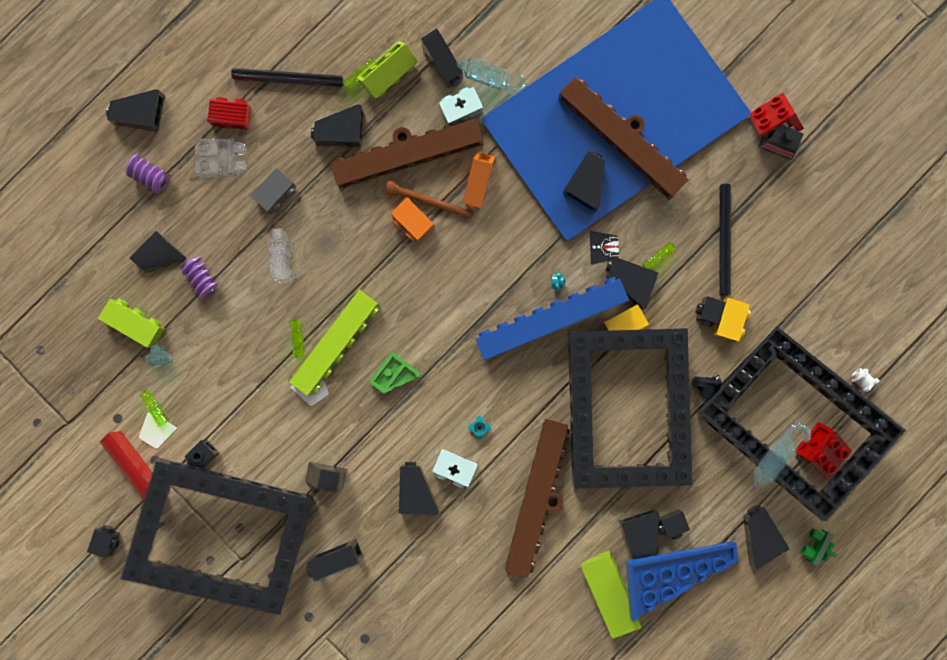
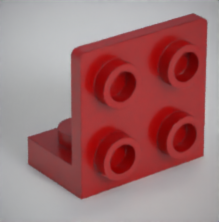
M784 93L757 107L750 114L761 137L784 123H787L789 128L794 127L799 132L804 129Z
M818 422L794 452L812 463L822 476L828 480L844 460L848 458L852 450L835 430Z

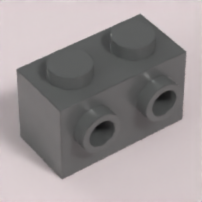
M276 168L253 192L251 197L272 215L273 212L276 213L281 209L282 203L286 198L289 199L294 195L296 185Z

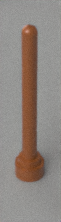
M388 180L385 194L387 195L399 194L468 218L473 217L471 210L399 187L400 185L396 184V181Z

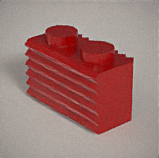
M223 97L209 100L207 122L211 126L249 130L251 107L245 100L235 99V102H230Z

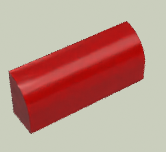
M122 431L109 432L102 438L100 444L144 501L152 471Z

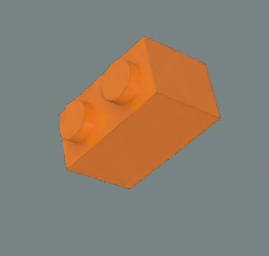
M405 198L391 212L393 217L391 221L398 228L402 226L407 231L405 235L412 242L416 240L419 243L435 228L434 224L408 198Z

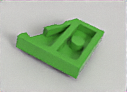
M391 352L369 383L385 394L420 377L422 374L394 352Z

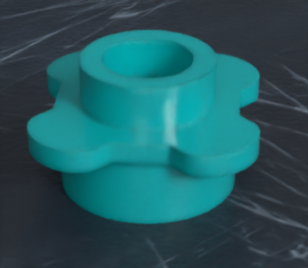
M558 272V274H553L552 289H557V291L561 292L562 288H565L566 278L563 276V273Z
M478 416L473 424L468 425V430L472 431L477 439H482L483 435L491 430V426L484 422L482 416Z

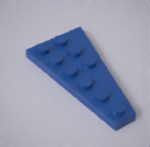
M730 541L626 561L630 619L632 621L637 620L641 614L653 611L654 607L662 602L667 603L690 590L692 585L698 582L702 583L713 573H719L737 563V543Z

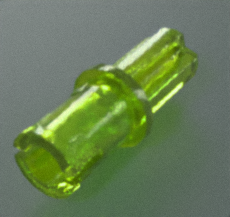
M369 58L358 69L355 68V71L343 80V85L348 90L352 89L359 83L357 77L371 66L374 61Z
M149 389L143 391L140 397L148 409L147 413L152 415L158 427L166 424L169 419L163 412L161 403L156 401Z

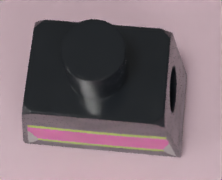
M781 125L762 136L758 147L792 160L798 150L803 133Z

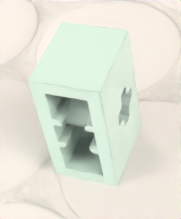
M468 87L458 92L459 94L454 96L448 95L439 102L440 110L447 125H457L464 119L473 118L483 113V106L474 87L470 89ZM460 103L464 108L461 109L457 104Z
M442 449L432 472L436 473L435 476L442 480H446V478L453 480L452 484L463 488L464 486H469L477 464ZM455 464L458 466L459 472L452 474L449 466L453 467Z

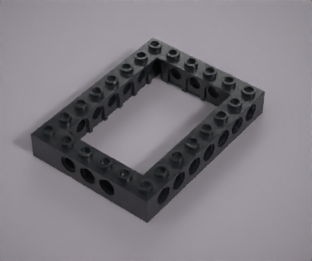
M778 326L772 330L698 413L701 419L821 521L829 520L907 431ZM775 357L870 433L821 491L816 489V485L810 484L805 480L798 470L795 471L785 463L783 457H778L772 452L766 443L763 444L753 436L751 430H746L736 421L735 417L732 418L726 413Z
M688 328L568 332L572 486L574 489L692 485ZM666 349L664 360H666L667 375H665V379H667V394H665V398H667L668 413H666L668 432H666V436L669 441V451H667L669 466L661 463L646 466L637 464V466H623L622 464L604 467L603 465L593 466L590 351Z
M158 458L155 461L121 580L281 615L313 504V496ZM171 486L288 514L284 533L280 538L279 550L275 556L273 571L269 576L268 587L260 586L259 583L242 582L238 578L234 580L220 577L221 574L203 573L199 569L194 571L181 568V565L176 567L163 564L159 560L157 562L148 560L153 550L152 545L159 530L158 525L164 513V505Z

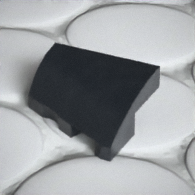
M155 231L129 259L143 271L150 273L160 267H167L172 263L184 261L186 257L158 231Z

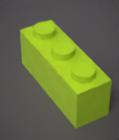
M398 41L361 73L357 79L370 96L375 99L380 98L391 85H395L401 80L400 77L405 73L411 72L418 61L407 45Z
M120 298L117 300L109 299L98 319L143 346L154 348L165 328L160 326L161 322L152 317L149 320L144 317L145 313L137 308L132 310L127 307L129 303Z

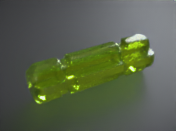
M669 242L664 246V249H660L650 257V260H646L642 266L652 270L654 265L657 266L676 251V247L673 243Z
M300 320L290 321L294 357H303L305 355L304 348H302L304 345L302 331L300 330L302 328Z

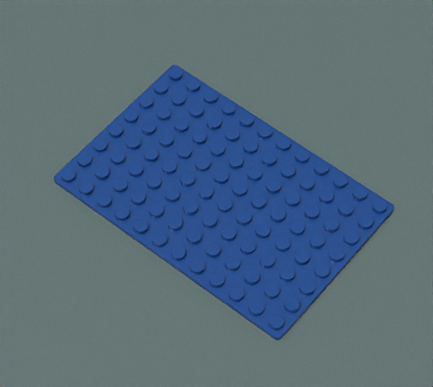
M653 0L482 117V123L560 234L568 241L651 184L558 99L559 93L575 76L578 79H583L587 83L588 88L592 92H597L602 97V101L606 105H611L616 110V114L621 118L628 119L632 115L642 117L645 122V127L641 132L644 139L648 143L654 144L662 156H667L672 161L674 167L746 119L751 114V111L671 0ZM630 125L632 129H637L635 125ZM588 151L598 152L603 156L602 159L605 160L600 206L595 213L563 193Z

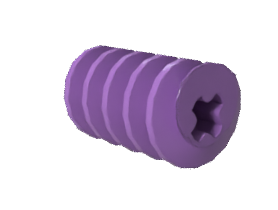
M138 154L132 156L127 164L126 175L141 185L146 186L149 190L152 189L154 193L162 192L171 181L170 174L165 176L164 170L159 171V167H153L151 162L146 163V159H140Z
M199 256L185 262L180 269H182L183 275H187L186 280L191 281L190 285L195 288V293L200 294L199 299L205 300L219 290L215 288L219 282H211L214 279V275L207 276L210 269L203 270L206 264L198 263L202 259Z

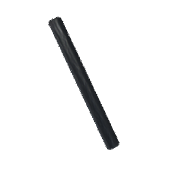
M233 68L231 70V77L234 80L342 87L344 82L341 75Z
M728 183L720 185V296L731 295V185Z

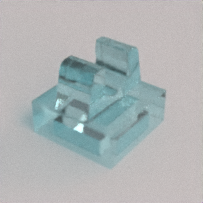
M159 344L150 346L151 354L145 356L146 362L154 368L173 362L172 356L163 347H159Z

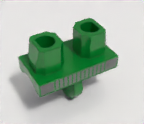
M812 528L808 537L815 540L813 548L804 545L800 554L806 557L807 561L819 567L822 560L827 562L830 555L833 557L837 555L832 552L835 544L831 543L834 534L823 529Z

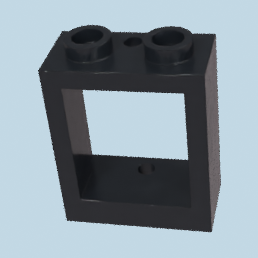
M357 538L314 555L307 562L306 570L308 576L312 577L315 582L359 564L363 554Z

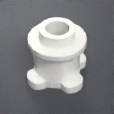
M859 368L852 374L853 378L851 381L860 387L858 389L860 393L868 392L879 382L878 378H872L868 373V369L862 370V368Z

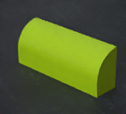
M605 551L583 562L581 568L612 639L642 628L640 617L635 621L630 619L628 590L611 551Z

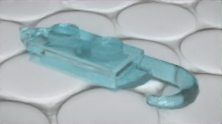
M471 57L469 60L456 63L465 74V78L497 90L501 89L517 94L527 87V82L523 75L516 74L521 80V86L515 87L509 84L510 79L506 70Z
M796 422L786 428L753 470L755 472L754 487L768 482L772 483L794 455L796 444L790 437L796 430H803L806 434L804 441H809L811 433L805 424Z

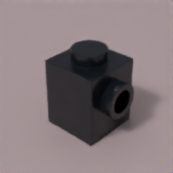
M709 296L704 297L702 302L697 305L695 314H697L696 319L701 321L700 324L707 327L719 324L726 302Z
M207 439L198 442L184 457L188 460V465L204 468L220 452Z
M679 509L659 517L658 529L661 535H665L668 539H678L683 536L682 533L690 530L683 511Z
M107 525L95 529L87 552L103 558L113 555L114 550L118 548L120 539H118L120 532L114 531V527Z

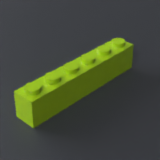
M359 289L289 383L307 396L315 395L321 388L320 383L322 380H327L332 374L333 370L331 368L335 363L339 364L344 358V351L347 348L350 349L355 344L357 334H362L367 328L368 324L366 322L369 318H374L380 310L378 309L379 304Z

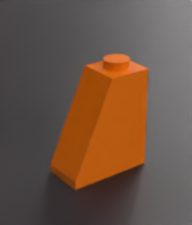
M477 152L473 158L463 200L467 207L472 209L482 207L495 161L494 156Z

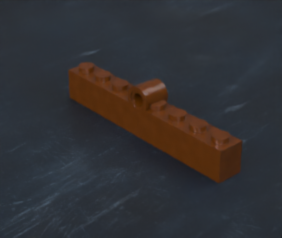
M576 76L559 93L558 99L668 200L687 183V175L681 169H676L667 156H662L654 144L648 143L644 139L641 132L645 127V122L642 117L632 115L628 119L621 118L616 114V110L611 105H606L597 92H592L588 88L587 83ZM630 125H635L637 129H632Z
M472 118L464 119L457 125H445L443 129L438 131L435 129L429 130L422 136L411 135L407 128L400 127L394 131L393 142L389 143V146L383 148L377 146L367 153L357 152L352 155L353 157L347 159L345 157L338 158L334 163H331L337 186L339 189H343L482 146L483 137L477 119L472 120ZM401 137H406V138H407V139H406L405 141H403V142H402V141H399V139H400Z
M544 418L505 565L506 572L528 577L529 572L533 573L535 561H533L534 553L538 554L540 542H538L539 534L543 535L545 523H543L544 516H548L549 511H559L563 505L562 497L555 491L553 481L554 478L559 476V459H563L565 448L562 447L564 440L568 441L570 434L567 424ZM552 497L556 498L554 505L548 504V500Z

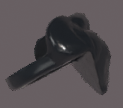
M719 375L712 378L695 376L691 381V385L697 388L701 395L707 399H712L721 389L722 381Z

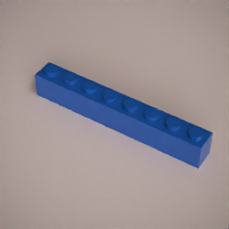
M615 277L605 280V285L597 287V285L586 288V293L584 294L574 293L567 296L569 300L561 303V300L550 303V308L548 309L538 308L532 311L533 315L529 317L522 315L515 318V322L508 325L505 322L496 326L497 330L490 332L488 329L479 333L480 337L476 338V342L483 359H490L629 301L621 280H615Z

